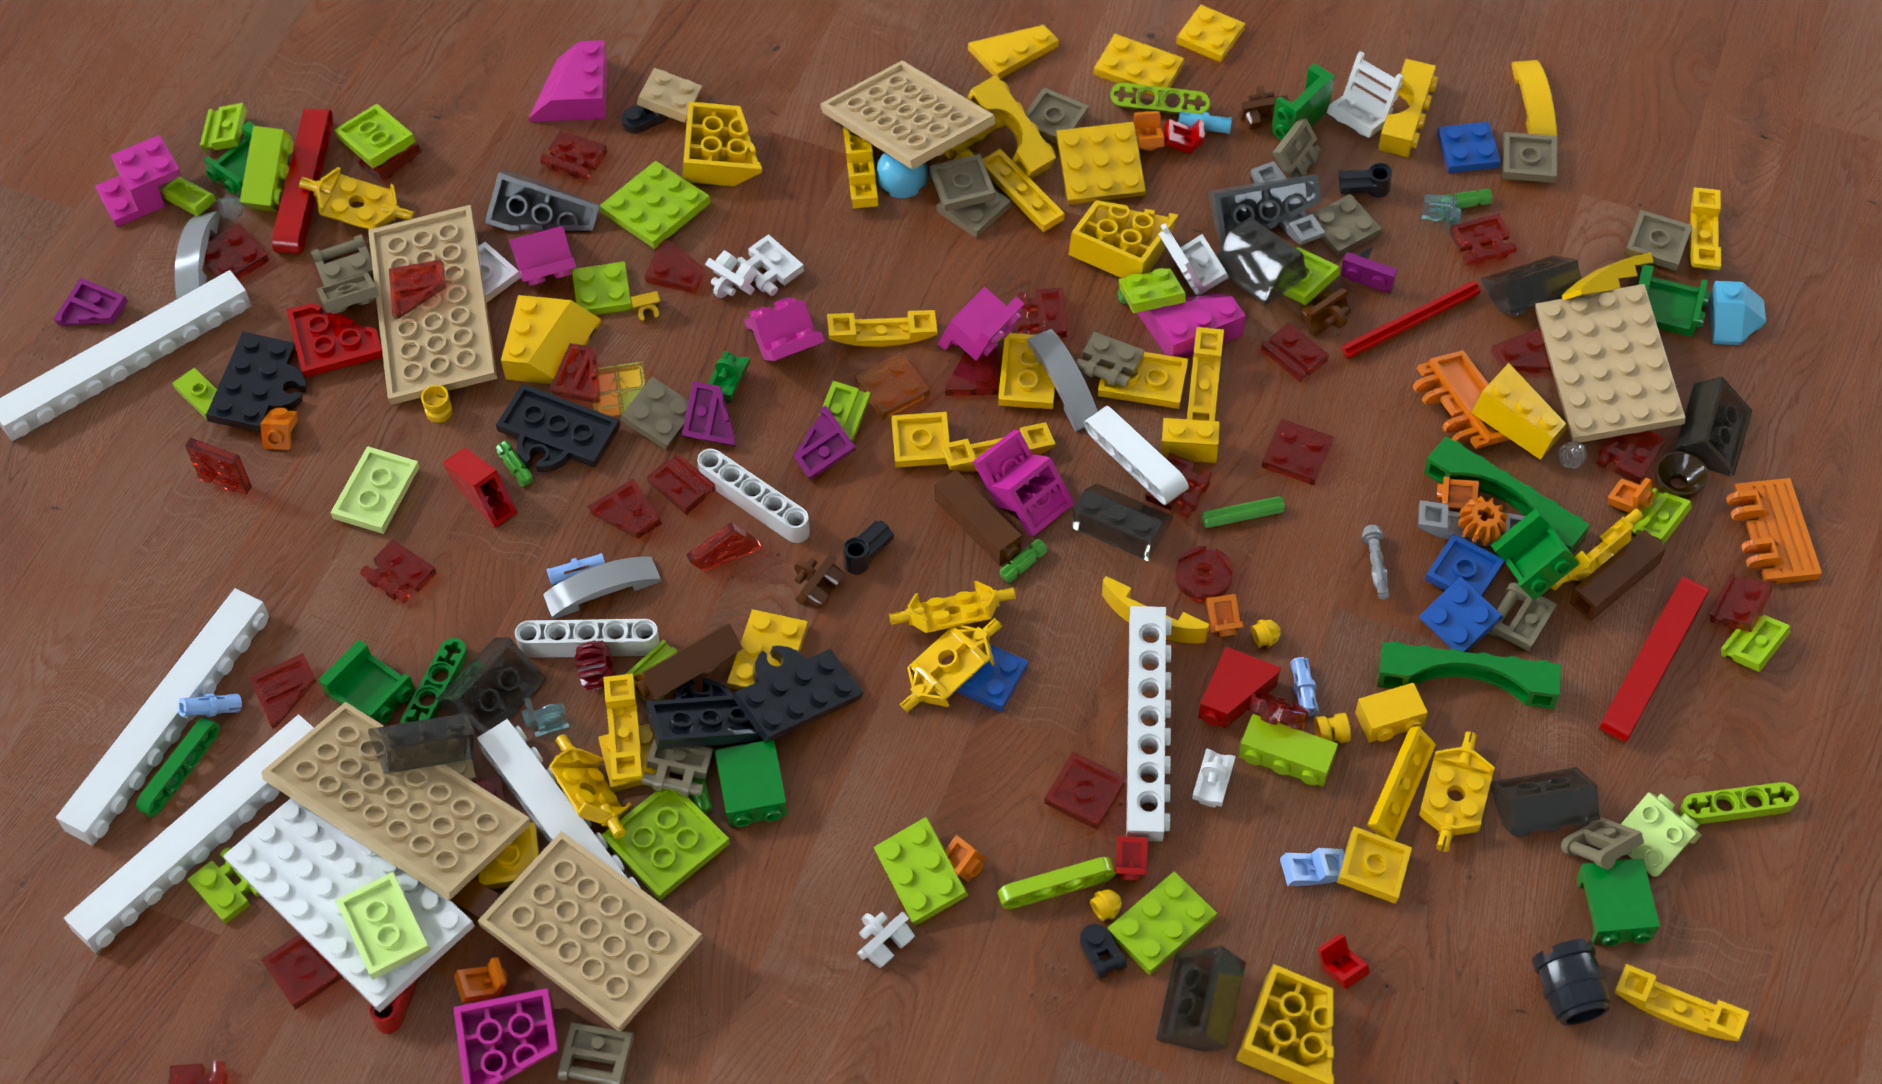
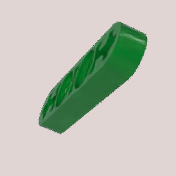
M450 638L441 644L405 710L400 722L403 733L407 738L415 740L426 736L465 665L468 652L464 642L459 638ZM456 649H458L459 654L454 653L450 659L448 652H454ZM440 671L449 673L448 678L442 682L433 680L434 675ZM427 695L436 697L435 702L430 706L420 704L421 699ZM419 718V722L421 725H415L413 729H411L409 724H415Z
M202 717L196 722L140 794L136 803V809L150 818L160 813L215 742L220 731L218 723L206 717Z

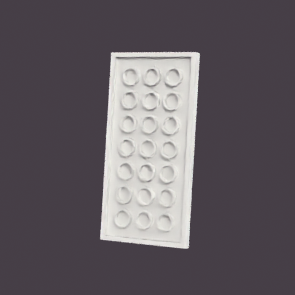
M292 798L223 856L379 1012L475 927L472 920L450 900L442 897ZM393 872L431 951L372 980L336 900Z

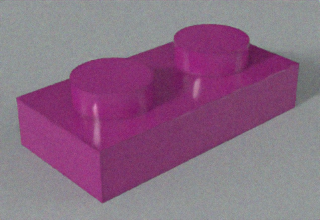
M1347 252L1343 259L1340 276L1350 281L1373 287L1376 290L1391 293L1395 285L1398 269Z

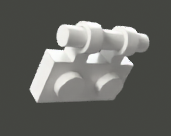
M769 234L748 249L749 256L752 258L746 261L743 257H739L736 263L738 268L743 262L751 266L757 272L753 279L756 287L762 292L766 291L770 296L775 295L778 291L773 282L778 280L785 286L804 272V265ZM761 266L767 270L763 275L757 270Z

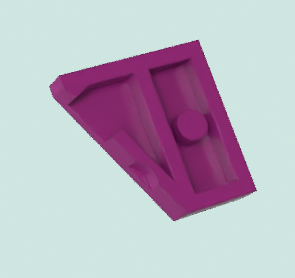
M80 277L53 320L60 326L114 323L128 300L124 295Z
M693 381L682 432L683 437L730 446L736 445L720 386Z
M825 405L820 410V415L814 426H811L808 430L805 441L800 444L795 452L794 459L811 481L856 451V448Z

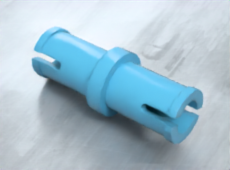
M1180 111L1179 123L1192 127L1200 119L1204 121L1205 132L1230 133L1232 121L1230 117L1210 116L1207 112H1203L1202 115Z

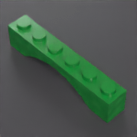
M1446 436L1427 457L1424 474L1438 483L1443 484L1444 477H1450L1453 480L1479 481L1480 492L1493 495L1508 503L1523 516H1527L1536 508L1550 522L1572 554L1585 541L1590 524L1586 523L1580 516L1573 515L1562 508L1557 502L1547 499L1536 492L1533 487L1523 484L1512 477L1507 471L1492 465L1486 458L1471 452L1460 442Z
M1396 641L1390 643L1383 642L1379 656L1377 687L1393 689L1410 683H1414L1416 686L1432 679L1463 677L1484 681L1497 686L1513 695L1525 706L1555 709L1560 695L1561 664L1551 663L1547 660H1523L1516 656L1500 657L1489 653H1468L1459 649H1436L1428 645H1404Z

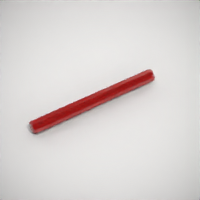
M1476 281L1469 282L1342 345L1343 355L1345 358H1352L1479 295L1481 289Z

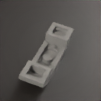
M1275 161L1251 169L1254 183L1287 179ZM1305 211L1279 223L1287 235L1301 245L1325 236V231L1313 214L1307 216Z
M218 211L200 214L198 217L193 216L181 234L175 261V291L177 299L206 284L207 276L202 271L209 236L217 234L221 215Z
M1052 329L1028 338L1027 343L1038 363L1043 364L1064 403L1063 410L1075 432L1085 429L1084 421L1097 413L1098 410L1089 388L1068 349Z
M1420 500L1419 528L1448 540L1454 533L1472 543V537H1463L1464 529L1458 528L1459 512L1448 511V504ZM1505 513L1508 514L1505 533L1526 516ZM1480 540L1474 543L1475 545L1483 546ZM1489 541L1485 546H1491L1493 542Z
M652 557L625 558L577 573L549 589L543 596L552 620L579 611V604L630 586L633 587L634 591L660 583L661 578Z

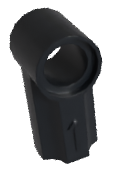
M1375 163L1369 169L1339 171L1340 193L1368 192L1374 197H1385L1391 189L1392 169L1385 163Z
M882 520L874 521L858 537L850 538L844 543L843 564L847 572L861 574L868 569L869 561L894 539V533L890 530L889 526Z

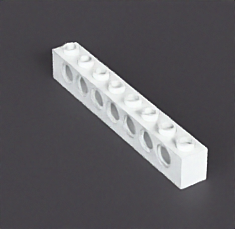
M1130 606L1126 836L1148 837V841H1163L1164 831H1170V813H1164V802L1170 803V784H1165V774H1170L1171 760L1170 756H1165V746H1170L1171 728H1165V718H1170L1171 700H1165V690H1171V672H1165V663H1171V645H1166V635H1171V618H1166V607ZM1146 636H1152L1156 638L1157 641L1154 643H1147L1143 640V638ZM1152 663L1157 669L1149 671L1143 665ZM1145 691H1153L1157 694V696L1154 698H1146L1142 693ZM1151 718L1157 724L1146 726L1142 723V720ZM1151 746L1157 752L1149 755L1145 754L1141 749ZM1150 774L1156 778V781L1146 783L1141 777ZM1152 803L1156 809L1152 812H1147L1141 808V805Z

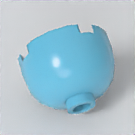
M884 152L877 164L876 180L878 186L882 191L883 189L888 191L889 196L894 198L915 196L923 185L924 188L927 185V164L925 162L920 167L910 169Z

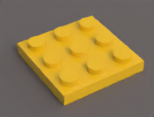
M1134 122L1056 130L1067 205L1095 202L1096 200L1105 201L1145 196L1146 190Z

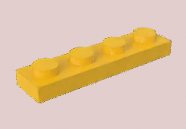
M1001 149L982 159L989 178L1043 232L1064 220L1065 213Z
M1419 726L1409 728L1368 822V826L1377 835L1393 841L1397 837L1436 746L1433 740Z

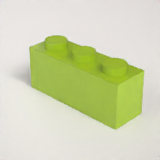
M253 126L240 203L247 208L273 212L279 211L284 179L287 178L289 171L287 164L288 156L293 151L292 136L285 130Z
M1252 714L1241 741L1239 758L1252 765H1262L1271 768L1280 775H1290L1299 778L1308 785L1324 787L1335 759L1338 743Z

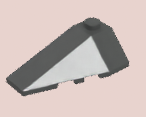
M503 169L498 174L485 223L509 231H544L563 226L564 231H591L594 229L600 204L533 178Z
M1317 174L1208 191L1212 219L1221 246L1248 242L1260 233L1277 226L1280 222L1321 202Z

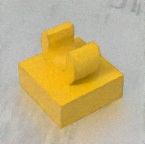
M658 291L631 297L633 311L639 309L638 318L641 322L645 320L643 312L646 309L652 310L654 318H658L659 310L656 305L660 304Z

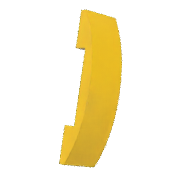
M1538 60L1512 62L1511 67L1516 84L1520 85L1528 116L1526 121L1528 134L1557 136L1552 95L1541 64Z
M1693 188L1690 225L1693 226L1689 235V252L1692 267L1720 270L1721 247H1718V216L1721 210V190Z
M935 310L908 311L907 318L855 319L854 313L827 314L829 339L849 345L867 347L904 345L937 335Z
M1196 328L1187 419L1215 421L1224 336L1223 329Z
M1046 422L1020 428V432L1032 454L1041 455L1055 447L1054 439ZM1003 438L970 444L968 439L941 444V449L950 470L974 472L978 470L973 461Z
M1105 576L1103 579L1102 596L1109 606L1129 623L1130 606L1145 605L1130 599L1131 587ZM1183 612L1179 620L1171 618V635H1166V640L1192 644L1205 643L1208 639L1209 624Z
M633 673L603 677L608 716L612 783L643 779L639 719Z
M1628 964L1625 965L1615 993L1637 1008L1678 1027L1710 1037L1739 1041L1749 1011L1718 1000L1715 1005L1656 982V975Z

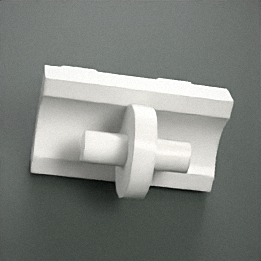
M725 250L716 261L709 258L705 263L715 274L720 276L719 279L714 277L711 280V284L714 285V294L719 298H724L727 294L733 296L736 293V290L732 288L734 285L751 295L755 288L750 284L757 272L743 262L736 273H733L731 270L738 260Z
M1206 749L1192 799L1198 800L1202 805L1213 808L1216 806L1222 807L1236 756L1222 755L1213 750Z
M883 912L876 917L869 913L862 917L866 927L859 932L861 937L866 939L871 934L875 936L857 953L862 960L868 957L871 962L881 968L894 956L883 944L887 938L890 937L901 949L914 937L911 929L905 923L909 918L904 912L896 916L885 928L881 924L888 918Z

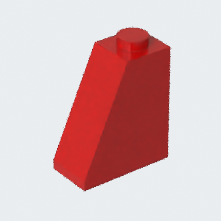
M464 447L442 462L454 486L492 527H498L518 513L497 470Z
M1225 647L1200 702L1198 718L1203 719L1209 725L1227 728L1277 686L1281 667Z

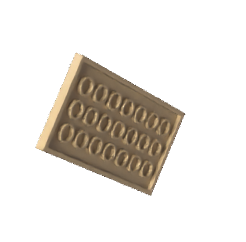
M471 205L368 230L374 284L379 294L376 297L387 396L390 404L393 405L421 398L423 390L432 385H440L446 388L447 391L497 379L474 212Z
M347 702L343 703L262 771V779L447 900L452 899L530 826V818Z

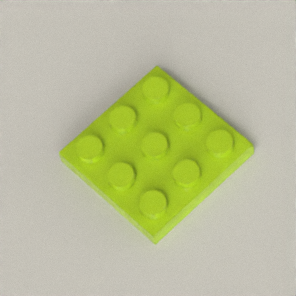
M654 161L600 205V211L603 215L655 249L707 207L711 201L709 195L662 164Z
M667 789L655 791L619 820L626 830L623 837L615 839L610 829L602 834L610 850L660 901L730 844L729 838L688 797L681 796L680 792Z

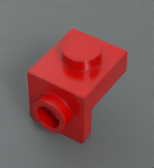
M1168 119L1164 124V145L1192 154L1205 140L1206 132L1204 131L1203 120L1198 119L1192 127Z
M1117 836L1116 873H1122L1123 880H1140V874L1147 875L1148 837Z
M1341 933L1327 941L1317 950L1322 970L1345 990L1370 974L1368 964L1349 949L1347 939Z

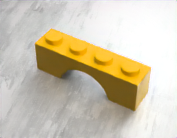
M1410 59L1405 60L1401 75H1403L1401 82L1403 84L1399 88L1397 95L1406 100L1410 107L1397 114H1387L1381 132L1379 151L1408 158L1411 148H1417L1420 133H1417V129H1423L1426 114H1423V111H1429L1432 100L1429 92H1435L1438 77L1434 76L1435 65Z
M995 75L971 89L967 99L992 113L995 121L1005 124L1015 135L1017 151L1012 161L1030 179L1048 170L1056 158L1054 150L1049 143L1043 140L1036 124L1030 122L1025 115L1023 106L1012 97L1007 84Z

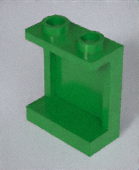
M1313 63L1307 71L1305 91L1295 101L1290 103L1280 96L1276 99L1272 134L1279 140H1282L1298 119L1306 118L1311 127L1327 113L1331 104L1335 75Z
M249 121L241 127L244 138L240 141L239 146L232 147L216 161L208 156L203 159L207 176L216 183L218 181L231 195L236 194L241 197L253 126H255Z
M1643 264L1637 285L1645 284L1658 329L1693 337L1696 327L1702 328L1706 312L1701 311L1702 306L1706 307L1709 300L1710 291L1706 290L1708 280L1702 279L1700 287L1697 288L1652 277L1654 267Z
M1536 508L1491 544L1494 551L1504 559L1519 581L1518 585L1533 600H1536L1580 564L1550 522Z
M360 639L318 680L324 694L340 706L347 702L381 725L387 723L391 719L393 712L401 704L408 702L415 691L414 684L409 675L404 674L401 676L370 653L368 645Z
M774 740L768 743L762 741L715 750L728 826L745 827L752 822L763 820L771 822L788 815Z
M1643 858L1615 861L1614 866L1608 870L1598 867L1596 863L1581 865L1577 881L1579 888L1585 889L1594 928L1592 935L1593 944H1603V946L1609 947L1627 941H1633L1636 944L1651 941L1655 937L1660 925Z

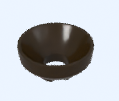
M1680 451L1671 452L1664 455L1658 461L1655 469V480L1664 493L1688 499L1697 496L1704 489L1708 480V471L1704 463L1693 454ZM1679 478L1685 482L1686 487L1681 489L1675 488L1671 485L1670 480Z

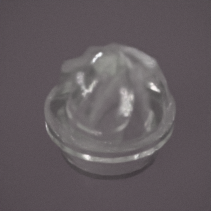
M228 194L224 198L218 199V209L222 219L233 221L235 218L242 216L245 205L240 203L239 197Z
M1577 441L1566 442L1558 451L1559 461L1564 467L1576 469L1587 461L1586 456L1588 453L1586 452V447Z

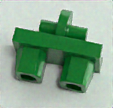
M724 351L721 359L717 360L715 370L708 384L722 388L725 403L728 404L732 401L750 365V358L737 357L728 351Z

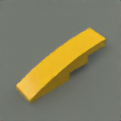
M843 126L852 209L878 206L872 144Z
M1652 253L1632 256L1591 272L1577 281L1562 295L1563 301L1574 299L1581 295L1621 288L1620 281L1637 276L1636 268L1642 267L1643 264L1654 263Z

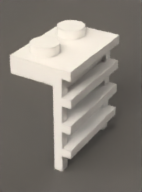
M1360 51L1357 54L1343 96L1329 105L1327 113L1338 122L1355 129L1360 135L1370 138L1383 129L1387 114L1392 113L1394 109L1392 108L1393 103L1398 98L1397 92L1403 84L1401 82L1403 75L1398 74L1396 78L1390 76L1363 60L1365 53ZM1359 69L1391 87V91L1360 74ZM1356 82L1357 84L1368 89L1369 91L1373 92L1379 97L1385 99L1387 103L1385 104L1384 102L1378 100L1377 98L1373 97L1367 92L1356 87L1354 83Z
M1166 224L1161 225L1163 231L1159 235L1196 296L1205 293L1229 278L1203 234L1184 246L1179 247Z

